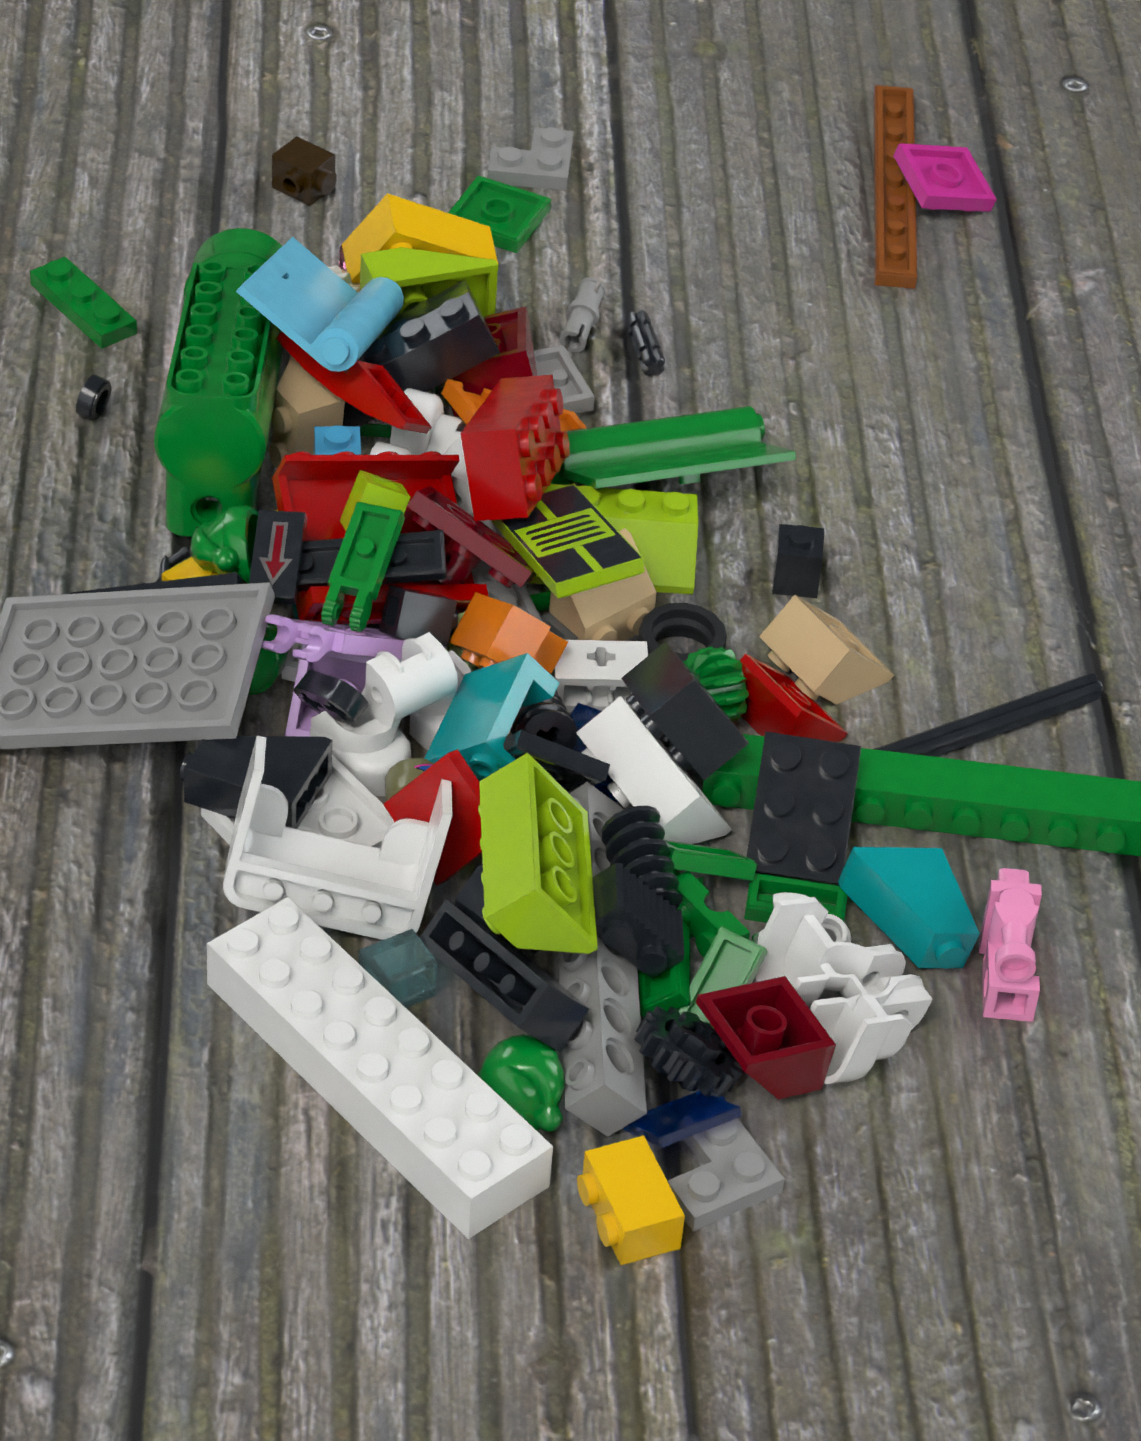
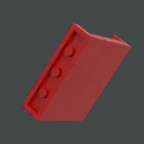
M305 451L284 455L272 477L278 511L306 513L308 521L305 541L344 538L346 531L340 522V518L360 470L403 484L411 497L410 500L418 490L432 486L457 504L451 474L460 459L459 455H442L436 451H429L420 455H399L393 451L382 452L377 455H356L349 451L339 452L334 455H312ZM406 507L404 512L405 520L400 533L427 531L412 519L416 512L409 507ZM444 533L446 547L451 537ZM472 572L464 584H442L438 580L384 584L380 587L376 601L372 600L371 614L367 624H381L389 585L441 594L457 601L456 609L458 614L466 611L475 592L489 597L487 585L474 584ZM311 586L308 591L298 592L296 607L299 620L322 622L321 614L330 588L329 586ZM344 595V606L336 624H350L349 617L356 596Z

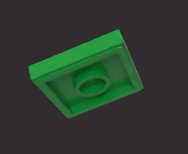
M477 176L448 213L489 226L494 246L517 254L549 213L551 199L492 179Z

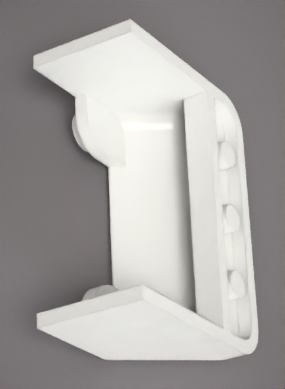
M256 736L238 804L224 873L223 889L228 900L238 907L262 912L288 897L319 926L389 942H402L414 936L422 921L452 819L451 781L441 780L429 822L416 819L398 820L386 830L381 848L286 827L285 824L288 816L286 797L277 788L261 784L265 764L266 738Z

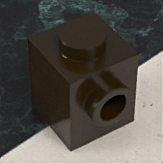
M296 136L272 154V188L304 204L313 205L335 188L337 181L335 173L336 154Z

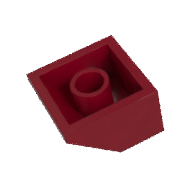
M786 976L697 995L695 1003L745 1073L779 1100L822 1089L836 1044Z

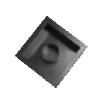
M666 641L621 678L631 691V694L625 700L638 714L639 719L650 733L664 744L668 753L684 772L693 767L703 780H706L749 744L721 706Z

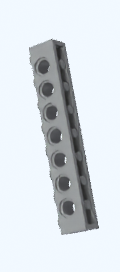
M586 782L569 794L588 812L592 877L610 867V862L605 855L606 847L601 840V829L608 819L624 810V808ZM597 937L598 949L590 954L558 952L559 984L589 1008L577 1030L562 1048L563 1069L565 1071V1109L609 1137L647 1114L643 1055L639 1052L642 1045L634 1039L638 1033L636 1030L641 1023L637 967Z

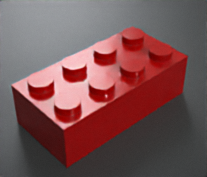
M553 374L500 379L462 430L461 440L474 521L529 517L538 501H541L547 487L551 485V481L556 473L560 471L565 458L569 457L568 434L566 431H561L559 415L563 413V397L561 390L554 388Z

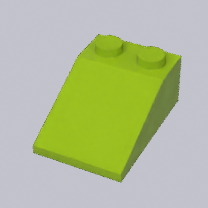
M403 247L361 253L360 290L369 281L378 277L389 278L395 281L402 289L404 296L403 306L398 314L463 280H466L483 316L492 315L496 312L498 263L496 260Z

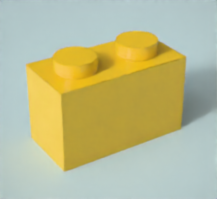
M645 1136L585 1151L583 1172L577 1176L578 1192L585 1206H592L597 1216V1229L600 1239L605 1247H612L620 1265L680 1249L685 1215Z

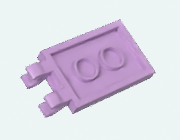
M275 614L267 615L265 618V622L277 626L275 639L262 642L261 647L265 650L285 653L298 642L308 646L304 650L293 649L292 655L295 658L309 662L319 661L328 651L376 657L380 651H387L397 659L402 660V646L406 639L395 638L379 631L378 628L365 627L363 632L352 631L349 625L343 624L329 626L322 622L290 619Z

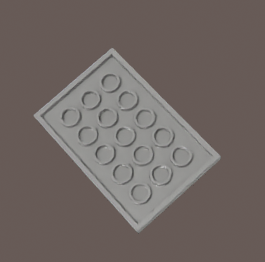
M270 582L6 598L0 615V749L236 738L268 624L265 622V618L267 615H270L275 598Z

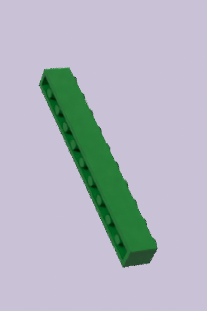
M742 734L749 744L706 780H703L702 792L712 805L754 810L765 736ZM861 748L851 822L1141 856V781Z

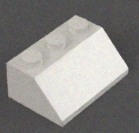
M622 696L618 697L576 732L587 746L581 752L582 754L610 764L608 775L613 781L607 785V788L625 809L632 804L633 807L652 806L659 811L660 822L658 824H661L665 830L663 840L696 844L725 836L732 830L688 773L684 772L676 763L664 744L650 733L639 719L638 714Z

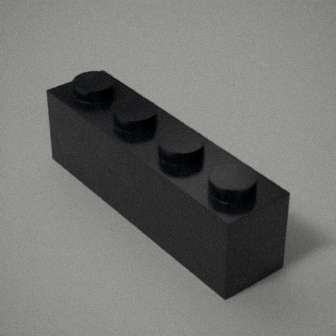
M448 899L444 901L418 939L423 946L515 1026L559 1052L577 1030L580 1022L589 1011L587 1006L508 940L495 935Z

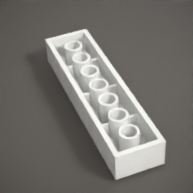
M285 898L207 943V985L467 1239H470L550 1186L553 1146L290 898Z

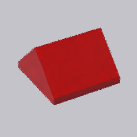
M746 653L740 659L742 673L747 678L745 685L749 696L745 698L747 704L746 713L741 714V717L760 736H765L766 731L840 742L848 734L815 700L803 693L795 685V681L791 677Z

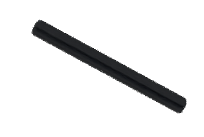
M1089 673L874 749L937 757L1096 701L1102 696L1103 684L1101 681H1098L1095 674Z

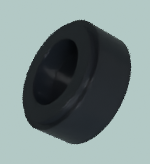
M95 374L91 375L83 385L78 396L76 413L91 421L99 418L110 399L112 390L110 381Z

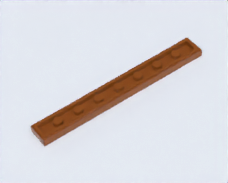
M875 85L873 95L874 284L876 286L915 289L917 282L916 196L893 156L899 143L915 144L914 91L912 88Z

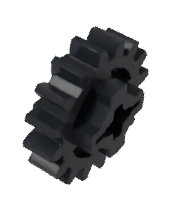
M656 1006L653 1012L650 1010L647 1012L636 1030L638 1033L634 1039L642 1045L639 1052L647 1057H652L651 1066L658 1073L666 1074L667 1079L671 1082L677 1081L682 1089L688 1091L699 1089L707 1097L713 1091L718 1096L723 1097L726 1091L730 1092L743 1073L742 1067L715 1029L711 1027L710 1023L701 1021L697 1014L691 1012H682L680 1014L674 1007H670L666 1012L660 1006Z

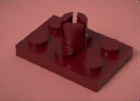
M432 486L418 490L408 503L407 507L416 512L412 519L427 531L443 530L446 535L451 537V540L445 547L447 579L438 580L442 584H464L469 574L478 566L481 560L491 566L488 573L509 588H512L514 584L522 588L536 576L533 569L508 540L483 522L474 521L473 515Z

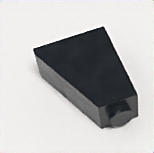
M237 736L234 739H203L194 753H187L179 772L180 780L184 781V802L236 819L238 804L256 736ZM261 736L266 738L265 764L261 784L273 786L284 794L288 802V816L285 826L297 829L332 774L333 739L312 736Z

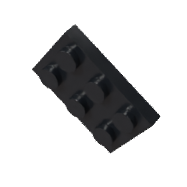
M765 731L746 856L757 864L755 873L840 886L838 880L845 866L861 746Z

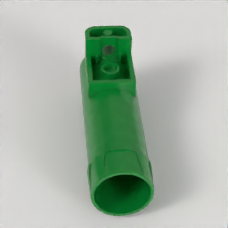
M235 228L224 230L211 236L198 249L186 280L183 296L184 305L154 435L157 457L166 470V527L170 532L180 536L192 537L196 527L214 520L232 506L246 505L258 512V485L266 453L284 347L276 339L281 330L236 292L252 274L282 247L277 240L257 230ZM204 497H212L218 501H209Z

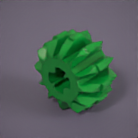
M707 647L698 649V652L689 653L687 660L683 661V663L721 706L731 721L740 720L741 714L746 713L747 704L745 698L749 696L745 685L747 678L742 673V663L740 660H736V655L732 649Z

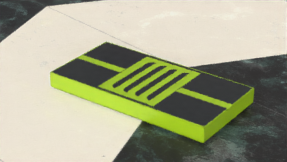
M575 484L544 492L541 501H538L529 517L492 520L495 527L559 599L645 572L643 557Z

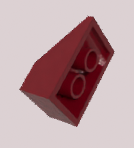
M526 306L483 316L500 353L455 376L451 380L462 382V389L464 391L481 395L484 388L493 390L500 379L538 376ZM452 407L454 416L460 417Z

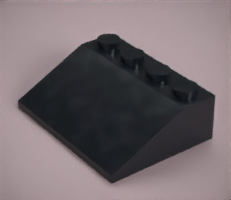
M463 280L398 314L357 361L382 365L403 392L408 388L427 392L446 382L447 379H452L499 354L500 351L466 280ZM345 401L343 426L361 427L376 419Z

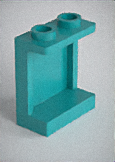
M528 653L465 674L424 759L436 763L447 753L458 749L478 781L483 780L516 760L504 749L503 744L520 708L553 698L559 682Z

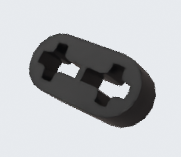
M308 670L293 689L298 698L319 714L327 711L335 720L349 725H354L369 706L365 697L347 682L314 670Z

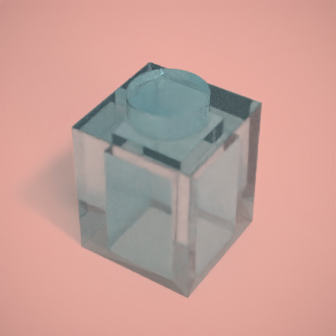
M413 929L359 949L358 963L405 1008L436 996L437 961Z

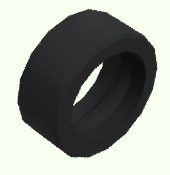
M668 603L656 607L644 616L639 628L638 641H647L648 655L660 646L657 641L676 636L695 639L706 648H726L727 635L724 624L714 613L694 604ZM675 652L682 662L687 660L689 653Z

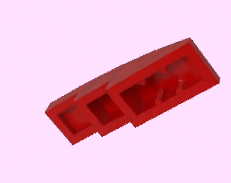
M282 331L276 337L304 370L334 395L363 413L402 430L427 434L432 428L382 365L357 361L348 370L340 372L330 371Z

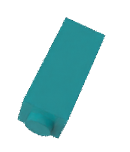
M853 847L838 880L840 888L918 968H963L980 933L943 849Z

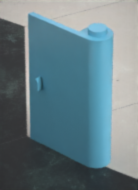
M294 237L288 240L236 291L323 367L337 372L348 370L357 362L400 312L404 301L402 289L395 281L384 277L372 279L359 292H356Z

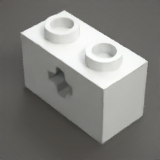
M566 640L568 644L551 675L559 682L557 692L568 712L600 713L618 697L622 696L625 700L631 694V691L621 678L648 656L647 641Z

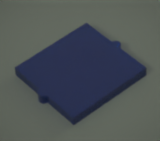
M697 1091L648 1110L647 1114L623 1129L637 1137L644 1135L647 1141L657 1146L665 1147L740 1118L742 1113L740 1106L726 1101L724 1096L716 1097L710 1094L707 1097L701 1091Z

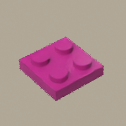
M899 143L893 156L921 208L991 212L997 199L967 147Z

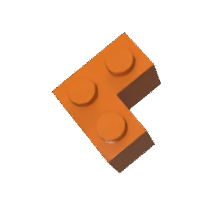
M475 592L449 643L462 649L463 653L460 658L478 669L528 653L546 671L552 674L568 641L549 631L551 626L515 605Z

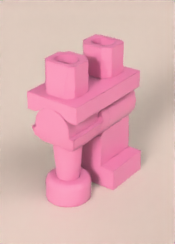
M1002 868L999 869L997 880H991L979 939V953L985 954L982 963L983 1017L1029 1022L1034 1020L1040 992L1039 976H1033L1036 972V960L1031 943L1042 890L1041 884L1029 883V872L1026 870Z

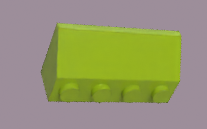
M551 484L545 492L568 485ZM577 486L618 531L625 528L631 533L636 547L643 557L644 565L656 592L693 595L698 538L697 494ZM537 574L529 582L531 584H545Z
M526 753L479 781L480 805L478 806V811L481 817L482 838H480V847L483 858L481 880L484 886L483 917L488 927L495 934L501 933L516 948L590 954L598 949L588 812L529 753Z

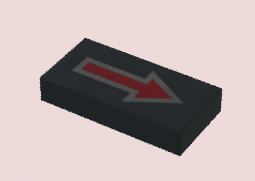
M259 510L249 584L270 582L275 594L273 604H297L308 521L305 512Z

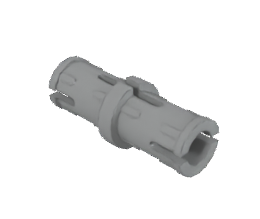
M589 277L583 279L579 284L575 300L567 307L565 316L567 322L560 335L559 342L565 346L570 337L571 340L567 347V350L570 352H580L586 347L589 332L598 323L600 316L598 308L606 288L601 282L595 293L594 290L598 283L596 278Z

